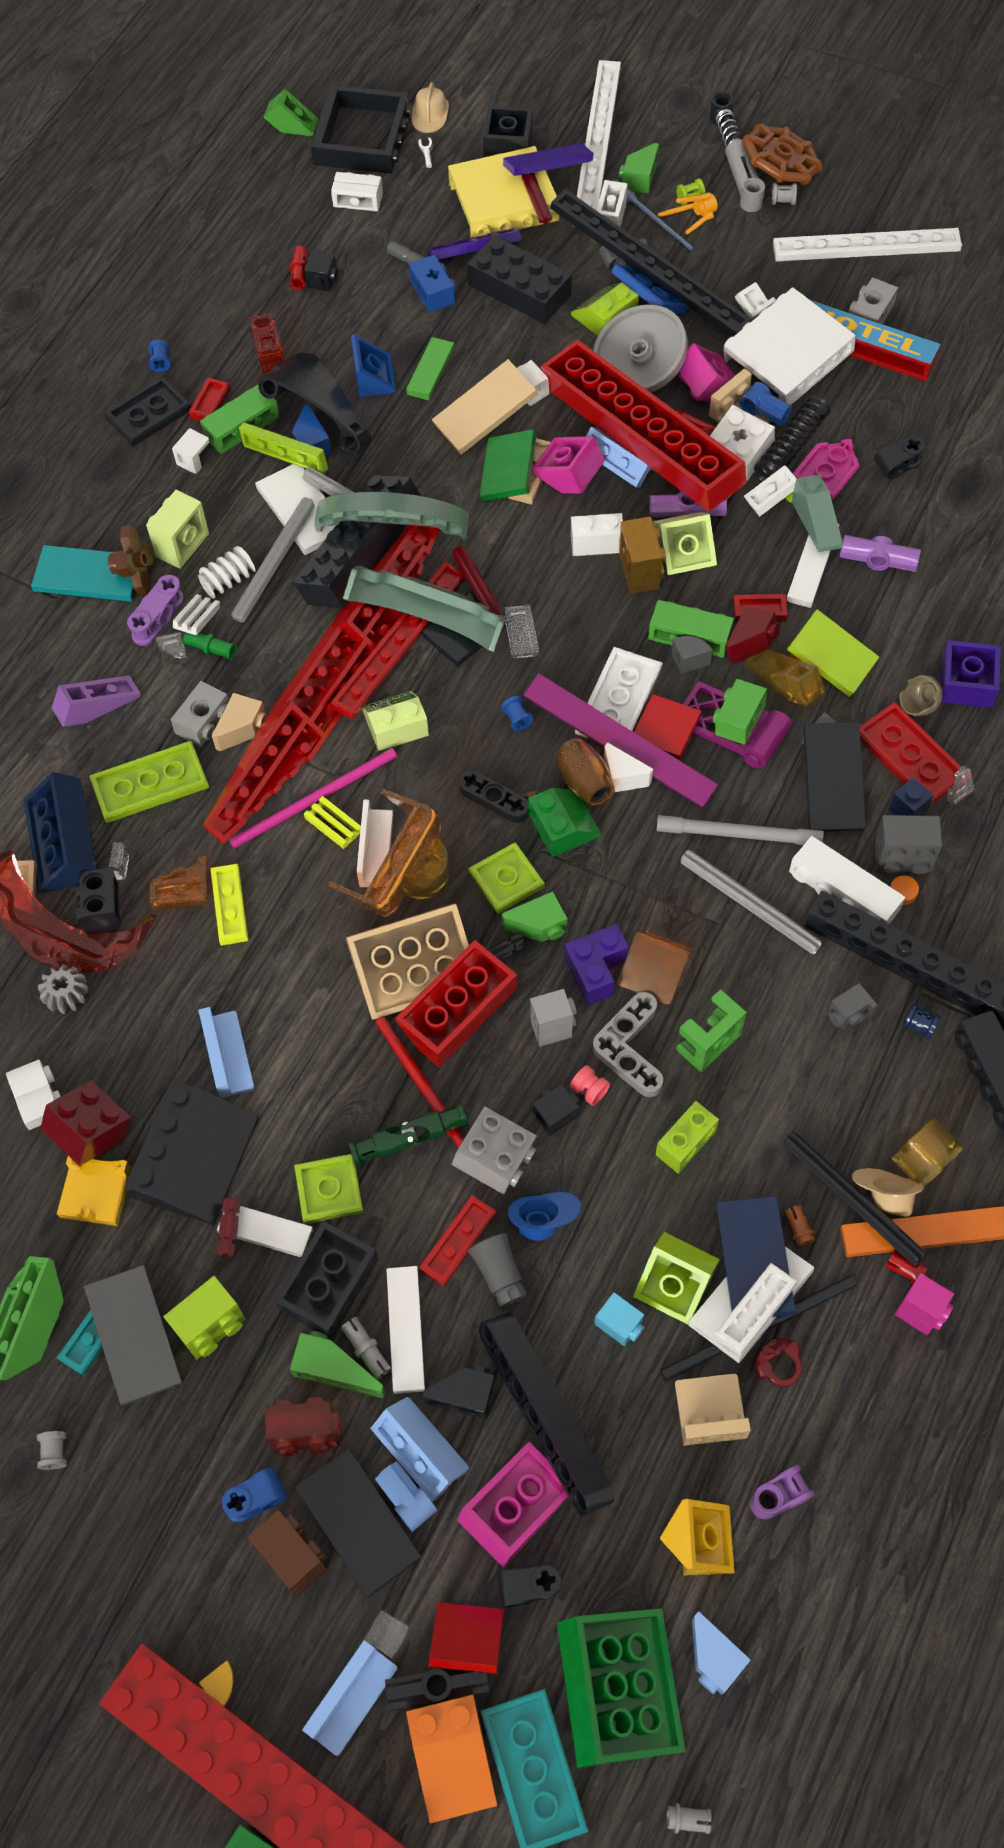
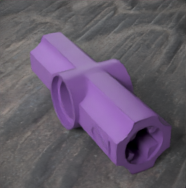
M682 491L675 495H650L649 511L651 518L677 517L701 511L710 514V516H726L727 499L708 512Z
M844 535L840 557L866 562L868 567L878 571L893 567L916 572L921 549L896 545L890 538L885 536H876L870 540Z

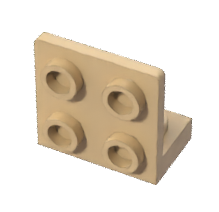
M744 368L711 395L709 416L720 423L732 405L741 409L739 401L751 388L752 373ZM758 413L753 415L766 423L771 421Z
M736 1374L683 1379L675 1382L684 1446L747 1439L751 1431L749 1418H744L738 1376Z

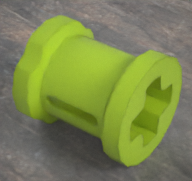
M700 178L695 179L694 183L677 185L678 198L706 194L704 184ZM686 202V203H680V204H681L682 206H684V205H687L688 202Z

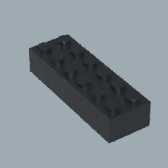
M374 475L368 480L367 485L361 491L421 496L412 479L401 476ZM362 521L339 522L328 533L321 546L315 550L306 566L300 570L293 584L308 605L344 609L349 602L343 599L352 569L356 566H364L367 569L373 570L405 525Z

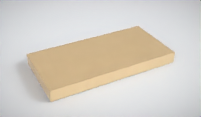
M508 359L435 416L432 421L462 455L537 396L538 393L533 385Z

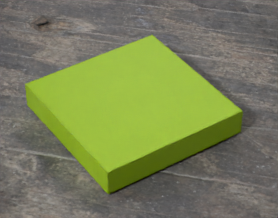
M516 842L468 868L469 874L497 914L545 888L544 881Z
M352 1154L294 1165L304 1225L363 1213L356 1166Z

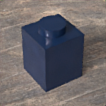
M912 778L894 793L889 811L899 816H923L929 809L933 794L915 778Z

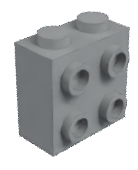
M484 1106L458 1148L452 1165L498 1192L505 1194L509 1185L515 1187L522 1176L523 1171L519 1169L522 1163L529 1164L536 1151V1148L532 1145L537 1135Z

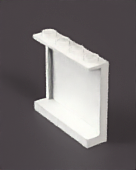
M792 287L787 293L781 294L769 308L763 309L756 319L748 322L737 335L730 337L724 345V360L727 363L731 358L735 359L779 394V400L792 405L854 352L856 335Z

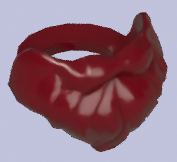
M787 1338L769 1341V1344L764 1345L756 1356L755 1365L758 1378L761 1380L768 1379L772 1384L779 1387H788L795 1384L802 1373V1363L799 1359L802 1348L796 1342ZM782 1351L790 1356L795 1363L794 1375L787 1380L777 1378L768 1361Z

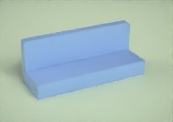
M591 427L586 437L594 436L605 459L602 465L633 486L641 487L649 470L653 469L599 428Z
M210 1007L200 1009L199 1015L216 1089L220 1098L253 1090L254 1083L236 1011L213 1016Z
M409 1397L386 1408L370 1428L432 1502L438 1499L454 1480L469 1470V1466Z
M364 1640L302 1731L318 1741L334 1755L339 1756L384 1691L385 1679H391L398 1669L397 1666Z

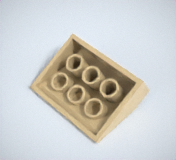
M456 904L446 905L345 937L372 1020L404 1010L469 946Z

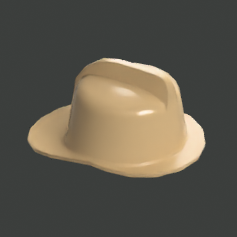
M430 82L429 87L418 91L411 117L414 128L423 133H433L440 130L445 125L449 109V102L445 99L444 93L440 89L435 88L432 82Z
M859 1169L852 1174V1179L856 1184L871 1190L875 1205L881 1211L892 1215L910 1216L913 1211L916 1194L924 1189L923 1184L919 1181L903 1178L880 1169Z

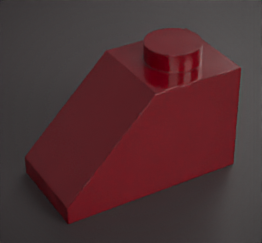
M751 607L745 608L725 645L730 663L736 664L770 648L772 642L780 633V624L777 622L774 611Z

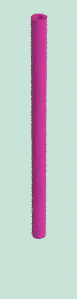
M393 748L385 751L230 838V844L234 849L314 803L319 802L322 796L326 798L397 758L396 752Z

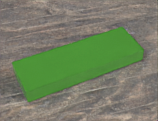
M435 337L431 338L406 389L407 395L430 400L455 349L454 342Z

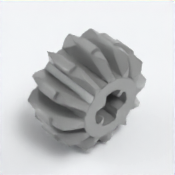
M62 964L59 971L51 967V975H42L44 983L38 985V990L41 993L40 999L42 1003L47 1005L49 1010L54 1012L58 1009L60 1013L65 1014L68 1007L76 1011V1003L85 1004L83 995L88 994V987L85 985L87 980L83 974H79L77 968L73 966L68 970L67 966Z

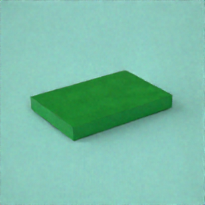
M534 429L488 438L479 495L482 501L529 493L537 438Z

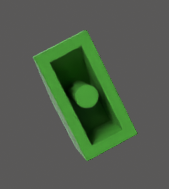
M286 89L269 102L264 118L280 132L312 136L319 120Z
M651 144L628 155L625 165H621L619 179H622V183H627V188L630 191L649 194L658 163L659 144Z
M553 892L502 913V926L505 931L514 934L520 933L522 936L540 942L548 939L555 940L567 932L568 919Z

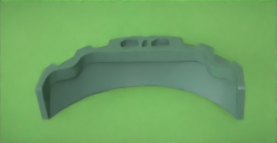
M356 492L334 495L320 500L317 506L314 526L316 531L320 532L322 526H336L341 521L430 526L441 529L443 533L460 536L462 542H467L469 513L453 504L422 496L389 492Z
M356 566L352 569L343 597L347 601L382 606L431 621L472 639L491 652L495 650L506 621L504 616L489 612V607L466 599V596L410 576L403 577L387 570L373 571L364 566Z

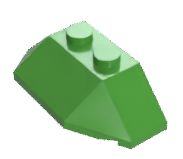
M29 1256L25 1266L16 1274L6 1289L0 1304V1380H8L41 1361L43 1353L48 1346L50 1335L59 1318V1312L64 1302L55 1264L50 1258Z

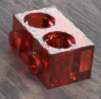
M272 313L249 318L262 373L271 372L275 365L284 361L283 349Z

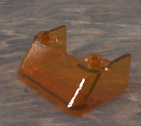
M383 789L381 792L383 796L410 814L364 896L332 881L329 882L328 886L356 905L385 917L395 912L401 899L436 838L439 836L441 823L436 811L428 805Z

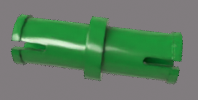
M187 632L184 634L183 643L185 645L201 649L205 654H216L230 660L236 655V644L218 639L214 634L205 635L198 633L193 635Z

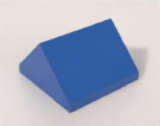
M356 334L351 336L359 397L394 393L396 386L391 354Z

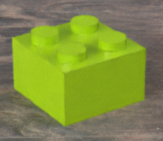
M215 1276L211 1277L163 1316L196 1360L201 1356L206 1357L218 1347L217 1343L226 1335L230 1337L237 1333L243 1326L242 1322L246 1320L237 1303Z

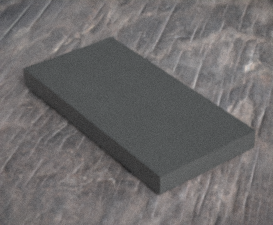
M144 1265L84 1286L120 1405L124 1406L181 1385L182 1382Z

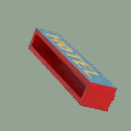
M810 300L856 335L854 352L850 356L927 381L936 363L941 344Z

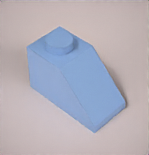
M698 1611L692 1619L696 1671L701 1675L698 1680L712 1694L718 1691L722 1695L750 1662V1659Z

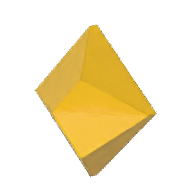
M691 1499L682 1500L660 1539L682 1563L683 1575L735 1573L729 1505Z

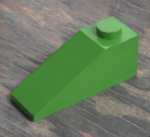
M310 1331L309 1335L300 1333L290 1367L294 1377L384 1398L385 1389L383 1385L334 1342L328 1340L326 1334L316 1331Z

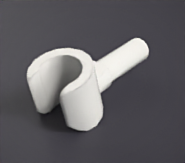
M429 138V145L424 147L420 139L419 147L424 152L426 167L431 168L430 151L433 148L432 140Z

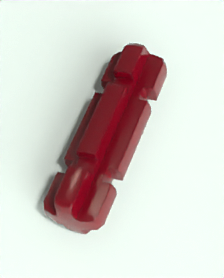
M225 1198L222 1203L221 1211L224 1212V1215L221 1214L218 1240H221V1242L217 1243L216 1249L217 1256L222 1258H232L235 1255L236 1245L233 1244V1241H236L239 1222V1216H236V1214L240 1213L241 1206L240 1200L235 1198Z

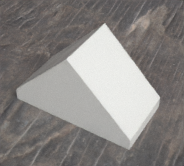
M609 743L605 745L604 763L611 793L650 786L653 775L651 767Z

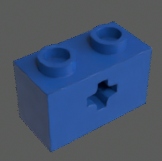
M435 255L409 264L410 282L429 313L455 304L454 293L457 292L455 282L452 278L449 279L444 264L439 263Z

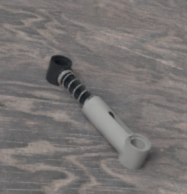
M717 92L711 98L710 120L720 128V133L726 146L725 154L741 196L740 206L747 212L759 211L763 206L765 184L759 179L756 169L750 164L751 159L747 150L742 146L741 134L738 132L736 121L733 120V96L728 92Z

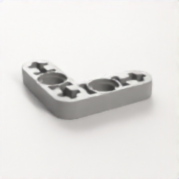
M640 992L595 1036L593 1052L599 1060L641 1095L654 1097L662 1090V1074L627 1045L656 1014V998L648 992ZM646 1002L649 1003V1011L644 1008V1009L638 1014V1019H637L636 1016H635V1014H636V1013L638 1012V1010H639V1003H641V1004H643V1005H644ZM621 1020H628L633 1024V1029L629 1032H622L617 1028V1024ZM600 1042L604 1044L611 1042V1050L608 1048L601 1050ZM613 1052H615V1053L617 1054V1056L615 1057V1060H612V1059H613V1054H614ZM623 1058H631L635 1061L636 1066L628 1071L622 1069L619 1063ZM641 1068H643L642 1076L647 1080L655 1079V1087L653 1085L644 1086L645 1079L638 1074Z

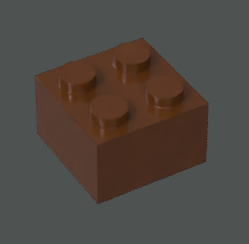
M277 1510L247 1538L287 1588L298 1598L327 1571V1568L322 1563L326 1556L311 1538L307 1542L301 1538L306 1532L290 1512L284 1517Z

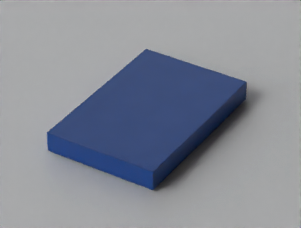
M614 265L611 272L650 305L665 307L675 314H686L689 307L634 267Z

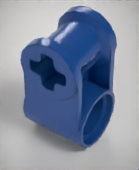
M269 1467L225 1492L222 1498V1507L230 1520L241 1523L262 1511L277 1506L288 1496L274 1467ZM237 1498L243 1502V1509L238 1512L233 1508V1501Z

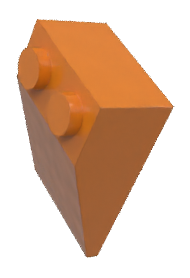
M469 1695L407 1711V1720L429 1822L434 1823L496 1807L497 1802L474 1696Z

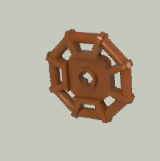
M762 123L757 124L754 130L742 139V146L747 150L751 159L750 164L754 168L758 167L774 177L778 183L788 181L807 185L810 183L811 178L822 170V162L814 152L813 143L805 141L789 131V127L778 128L765 126Z

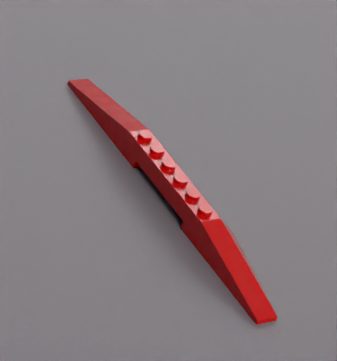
M409 525L373 571H380L382 569L403 577L410 576L417 579L423 571L425 557L430 554L440 529L430 526ZM349 601L345 608L340 610L260 725L204 822L203 827L222 844L226 843L247 822V819L253 813L258 812L265 805L264 803L273 794H276L289 778H293L300 771V768L316 755L342 716L341 713L330 707L331 701L403 612Z

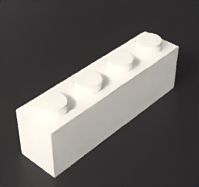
M813 836L808 839L792 859L789 872L799 882L807 883L813 887L818 894L822 890L887 924H890L901 910L905 896Z

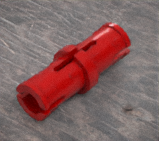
M303 246L294 248L293 261L290 263L292 274L290 285L295 290H301L305 287V268L308 250Z

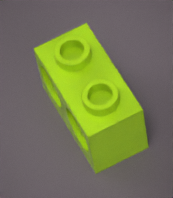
M695 1101L657 1143L656 1156L679 1174L715 1134L719 1119Z

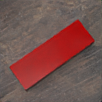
M471 1195L420 1265L419 1270L445 1287L469 1254L468 1250L477 1243L495 1218L497 1211Z

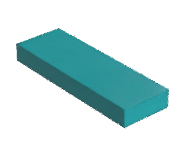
M91 1310L57 1357L59 1361L82 1376H85L103 1350Z

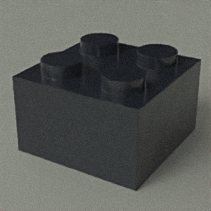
M488 105L483 134L484 158L531 147L533 108Z

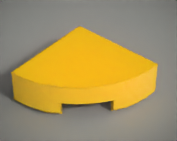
M225 1661L199 1682L207 1693L224 1706L229 1701L234 1683L233 1671L228 1661Z

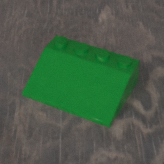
M662 1609L576 1616L557 1622L577 1768L686 1752Z

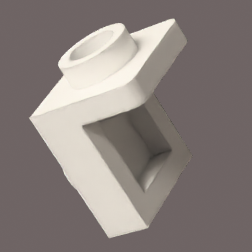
M756 282L735 296L745 314L752 320L759 316L763 309L769 308L776 302L774 297L767 300Z

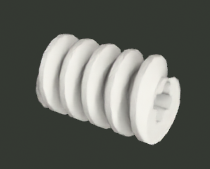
M234 547L233 553L230 551L226 552L225 558L218 557L216 563H208V569L205 567L199 569V581L212 599L216 598L215 589L221 594L224 593L223 584L230 589L233 588L231 579H234L239 584L241 583L240 574L245 578H249V568L256 572L253 562L241 547Z

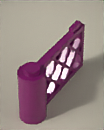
M698 681L683 705L698 710L715 707L716 710L720 705L724 704L725 692ZM700 692L710 695L712 700L698 703L696 698ZM763 710L746 745L735 743L715 735V732L707 730L705 725L713 723V716L701 717L694 734L743 755L745 762L750 767L763 768L792 727V721L786 714L780 711L772 710L768 712Z

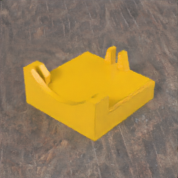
M68 1156L66 1165L69 1170L57 1215L64 1219L118 1226L127 1192L124 1186L132 1171L129 1163L124 1160L100 1161L91 1159L79 1166Z

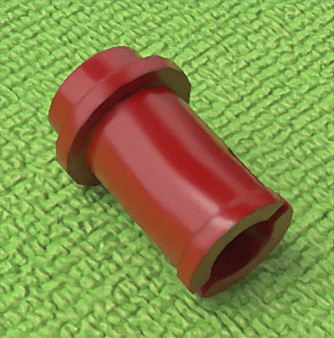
M896 1250L893 1251L886 1265L887 1269H891L910 1279L911 1284L916 1281L920 1273L925 1275L928 1270L927 1267L923 1266L924 1262L921 1261L920 1264L915 1266Z

